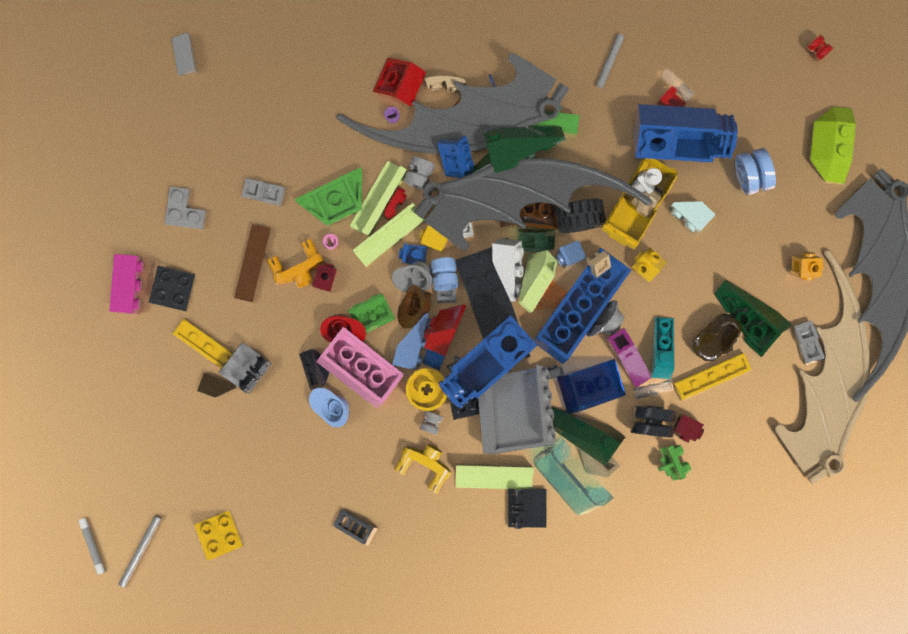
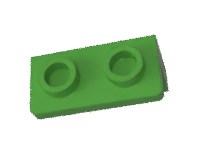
M383 293L373 295L370 299L355 304L348 310L353 319L360 321L364 325L366 334L395 319Z

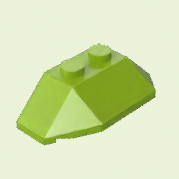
M832 107L813 122L810 161L824 182L845 183L852 163L856 128L851 108Z

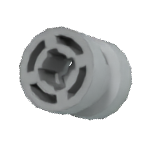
M425 411V419L419 429L437 435L439 431L438 425L442 422L443 416Z

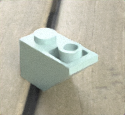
M702 201L674 202L669 207L672 210L671 214L678 220L681 218L686 223L685 227L692 233L694 231L696 233L700 232L716 215Z

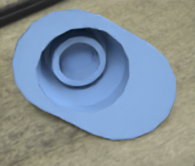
M321 387L314 389L310 393L309 404L311 408L326 423L336 428L346 424L350 412L349 404L344 397L335 395L330 390Z

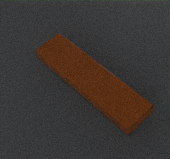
M252 224L236 287L235 299L254 303L271 228Z

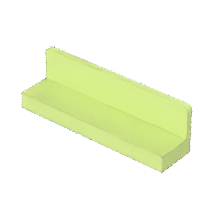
M389 161L386 162L364 200L362 210L357 212L350 224L352 228L368 237L371 236L386 207L403 181L407 169L402 166L398 167Z
M414 203L405 208L353 250L365 267L425 221V218L421 219L413 213L416 209Z
M456 464L457 488L532 489L533 466Z

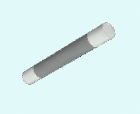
M86 518L80 519L78 521L99 575L105 572Z

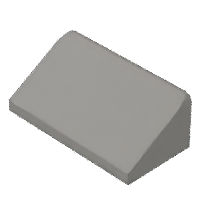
M184 33L171 38L178 76L196 73L197 68L190 34Z

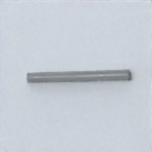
M157 515L153 517L118 584L121 587H126L159 525L161 517Z

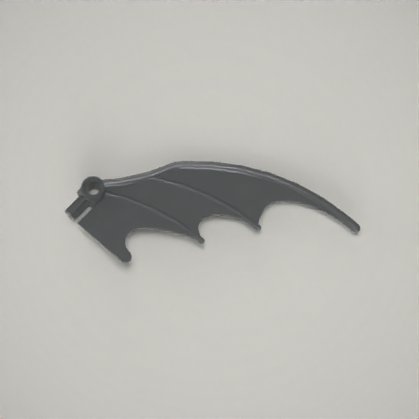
M512 53L509 55L508 60L516 69V77L513 82L499 87H470L455 81L454 85L461 92V101L456 106L447 109H432L417 101H413L412 104L415 106L413 121L402 130H377L354 122L343 114H338L337 120L375 141L391 147L420 153L440 154L437 143L441 139L457 141L460 137L467 136L471 152L487 149L483 133L490 130L529 127L556 118L563 108L560 103L570 88L559 83L550 98L547 97L557 79L517 54ZM552 104L555 107L553 115L545 113L546 105Z
M524 158L519 161L518 166L498 173L494 172L491 164L475 173L456 180L439 184L430 182L425 186L421 195L424 199L413 213L423 219L434 205V210L424 222L458 248L466 251L469 248V243L464 239L463 230L468 223L479 220L511 222L521 228H525L526 224L520 218V211L523 207L532 203L543 202L556 205L569 213L571 209L568 205L573 192L585 185H600L614 188L637 198L647 206L652 204V200L621 179L593 167L552 158ZM439 190L436 197H431L433 191Z
M882 168L873 177L885 188L884 190L870 178L835 213L837 219H843L847 215H856L863 223V238L857 263L849 273V277H853L858 273H864L870 277L872 296L866 311L857 321L858 323L865 321L877 327L882 339L877 364L864 385L853 395L852 400L854 402H858L885 373L897 355L908 332V184L900 181L898 178L893 180ZM894 188L900 191L899 196L894 193Z

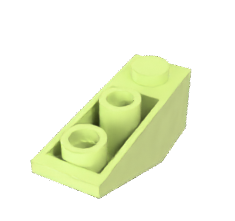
M548 250L530 254L527 258L518 303L529 313L533 312L555 276L557 260Z

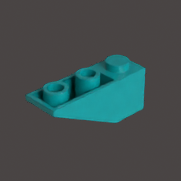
M655 317L651 378L671 379L675 369L674 318Z

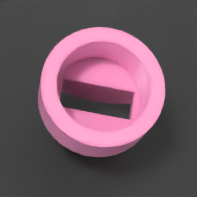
M327 234L323 238L322 244L326 249L332 250L338 245V238L334 234ZM327 238H329V240H330V242H331V244H332V247L329 246V244H328V242H327Z

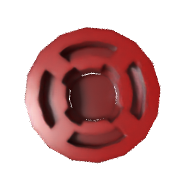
M821 34L806 47L815 54V58L818 61L823 59L833 49L830 44L824 41L825 38Z

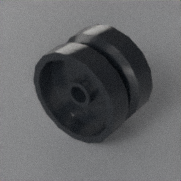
M646 405V407L633 406L632 416L644 419V422H632L630 433L673 438L674 428L670 425H663L662 422L675 421V410H667L664 407Z

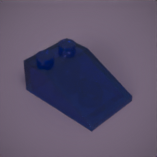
M615 359L557 376L567 413L581 412L626 396Z

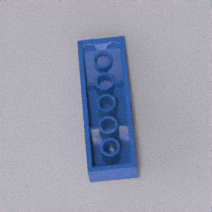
M602 248L598 250L599 253L605 251ZM610 254L611 267L597 278L591 273L590 266H586L533 339L537 346L562 364L570 358L631 272V269Z

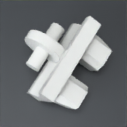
M650 168L646 172L643 169L632 183V187L642 193L646 191L650 194L653 192L655 185L662 179L661 171L657 168Z

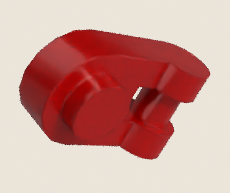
M398 187L385 209L384 217L386 220H392L396 215L395 209L397 205H402L407 197L404 194L405 189Z

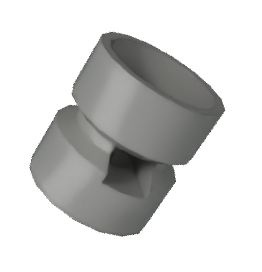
M412 156L408 166L410 171L406 172L403 182L414 188L424 190L425 186L429 183L428 176L432 175L435 164Z

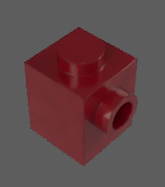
M324 263L322 266L318 264L312 287L332 293L339 272L334 269L335 265Z
M684 414L679 415L673 427L674 432L680 435L679 439L687 443L690 440L694 442L697 439L700 440L704 433V429H702L704 424Z

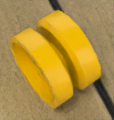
M421 369L414 372L406 384V395L409 402L415 408L423 411H432L439 408L447 397L439 387V382L445 381V377L433 369ZM430 386L431 392L425 393L424 387Z

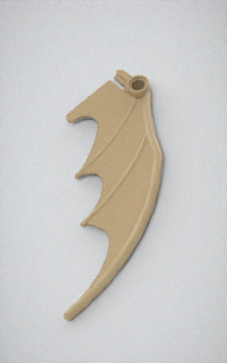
M828 249L824 251V256L832 266L842 292L843 315L840 322L832 328L820 329V327H816L825 351V361L821 373L818 376H810L804 370H799L805 385L806 419L803 428L797 432H791L783 425L775 427L777 435L802 472L807 471L817 463L819 464V467L806 475L807 480L812 485L825 476L830 478L844 470L845 463L843 458L855 422L866 404L868 392L858 402H854L852 397L870 376V355L866 325L864 321L861 323L857 321L862 315L860 304L849 279L835 256ZM833 459L835 467L831 470L829 462Z

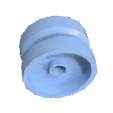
M765 148L754 150L751 155L747 152L736 155V173L745 195L755 194L759 191V188L762 191L775 188V170L771 157Z

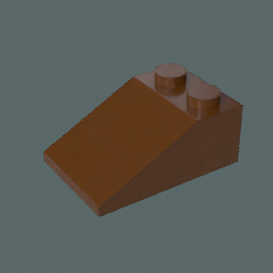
M543 202L526 205L520 211V218L526 224L525 228L500 221V227L559 230L555 212L558 206Z

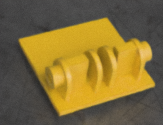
M230 511L194 524L207 561L243 547Z

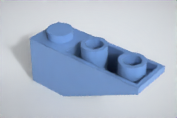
M426 313L397 345L392 365L412 370L420 367L423 356H419L421 348L425 349V330L430 328L429 324L432 320L429 318V314Z

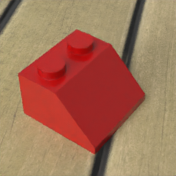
M387 58L372 92L395 103L411 107L423 83L426 72L412 62Z
M462 304L442 309L437 317H432L429 324L432 328H427L424 339H426L425 348L446 356L466 305Z

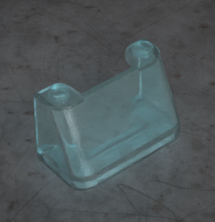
M558 435L555 438V445L545 446L534 457L533 461L537 470L577 515L588 514L606 505L614 498L604 487L592 488L588 485L584 488L563 462L569 458L571 448L561 436Z

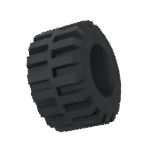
M591 198L569 202L568 207L571 209L569 213L559 207L555 209L558 228L561 233L591 230L603 226L606 222L602 199Z

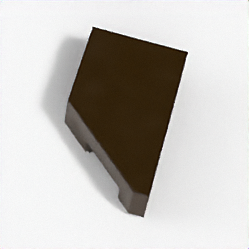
M204 373L197 391L216 398L236 389L238 386Z

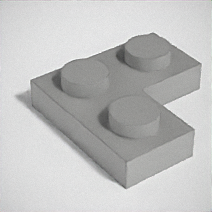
M170 187L165 225L204 230L206 211L188 208L189 189Z

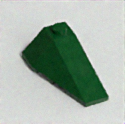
M561 126L499 128L483 133L495 173L514 168L519 165V161L526 157L531 159L535 157L534 153L537 151L548 150L566 140Z
M725 280L714 293L725 311L739 321L746 344L760 357H763L792 326L778 311L728 280Z
M555 407L551 408L554 413L552 421L555 432L604 466L607 465L626 438L609 425Z

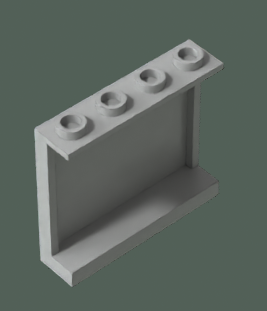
M536 365V368L506 373L478 398L483 453L498 454L555 445L556 433L552 421L554 413L551 409L550 401L552 393L549 389L550 374L547 367Z

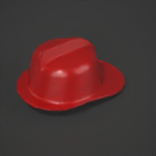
M335 314L326 318L321 323V335L328 342H332L343 327L362 342L365 340L366 329L360 321L349 318L344 314Z

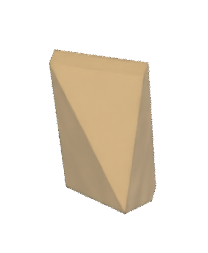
M580 450L586 473L608 478L620 467L613 458L604 466Z

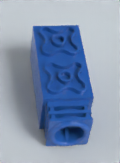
M638 104L633 135L635 158L712 163L713 159L718 157L732 159L738 135V127L734 115L716 114L715 109Z
M510 316L451 368L450 376L447 375L444 378L445 381L439 382V387L454 405L462 408L464 403L467 404L470 398L471 400L474 397L479 398L537 347V344Z

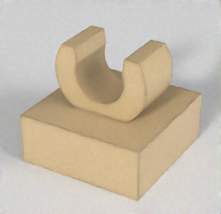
M644 193L652 200V204L647 206L634 197L631 204L635 205L636 211L643 217L650 218L657 200L650 194Z
M595 251V258L593 259L587 257L591 273L596 278L611 267L609 254L605 251L601 253Z

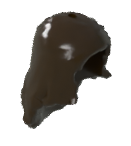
M731 314L718 315L693 339V352L704 361H715L722 354L728 355L729 352H733V345L737 342L738 337H740L742 326Z

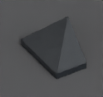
M315 349L300 353L310 390L325 386L330 372L316 362L321 354Z

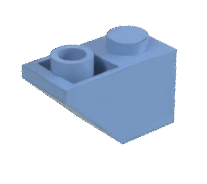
M579 240L560 247L556 251L557 254L555 256L559 266L563 265L564 269L587 258Z

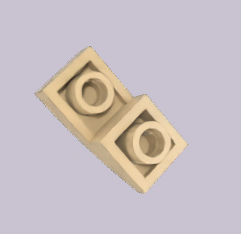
M433 76L425 78L427 90L432 89V91L443 88V85H446L447 92L457 93L460 90L454 85L455 81L466 85L465 79L459 77Z

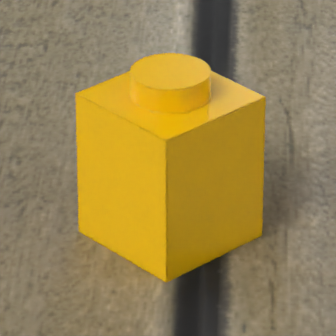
M429 225L427 229H422L419 236L421 245L439 253L443 252L448 241L447 238Z

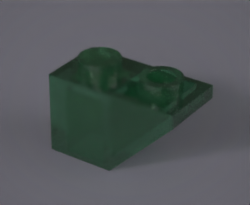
M517 229L516 240L522 241L524 252L552 250L555 247V230Z

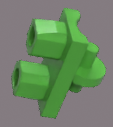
M671 445L660 448L659 450L662 454L660 461L662 465L657 467L658 471H665L666 476H671L673 481L687 478L686 474L692 469L687 461L682 463L679 461L678 457L684 454L682 446Z

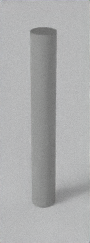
M621 34L616 36L596 84L597 88L603 89L624 39V36Z

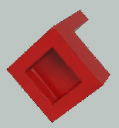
M673 85L657 102L661 106L684 107L686 105L675 94L678 90Z

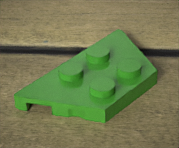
M361 167L296 198L295 201L325 225L330 226L362 210Z

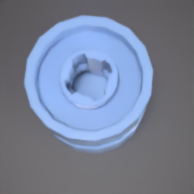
M444 257L431 261V271L435 275L433 277L434 290L449 291L459 286L457 274L454 273L456 272L454 258Z

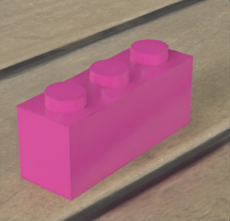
M114 254L109 312L137 314V310H140L141 301L138 299L139 291L142 290V280H140V272H143L144 269L142 257Z

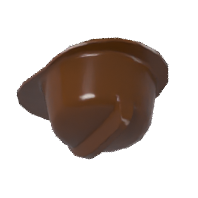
M412 285L408 288L398 309V322L403 328L413 327L419 317L428 313L431 307L430 299L432 294L421 290L417 285Z

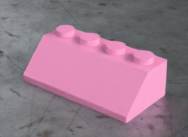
M344 327L316 361L376 409L383 404L404 376L402 372Z

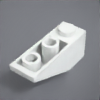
M500 238L492 243L493 264L510 301L515 302L520 296L524 273L522 266L524 254L522 241Z

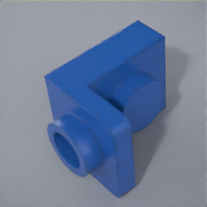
M404 243L403 248L400 247L399 259H402V264L410 265L416 261L426 263L427 247Z

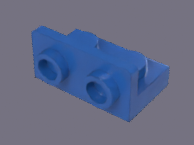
M462 136L457 141L441 139L437 143L446 176L461 178L470 174L474 169V162L471 157L467 136Z

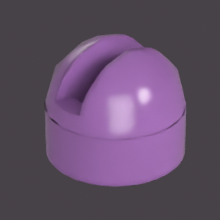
M388 107L384 112L386 121L392 124L398 122L400 113L396 107Z

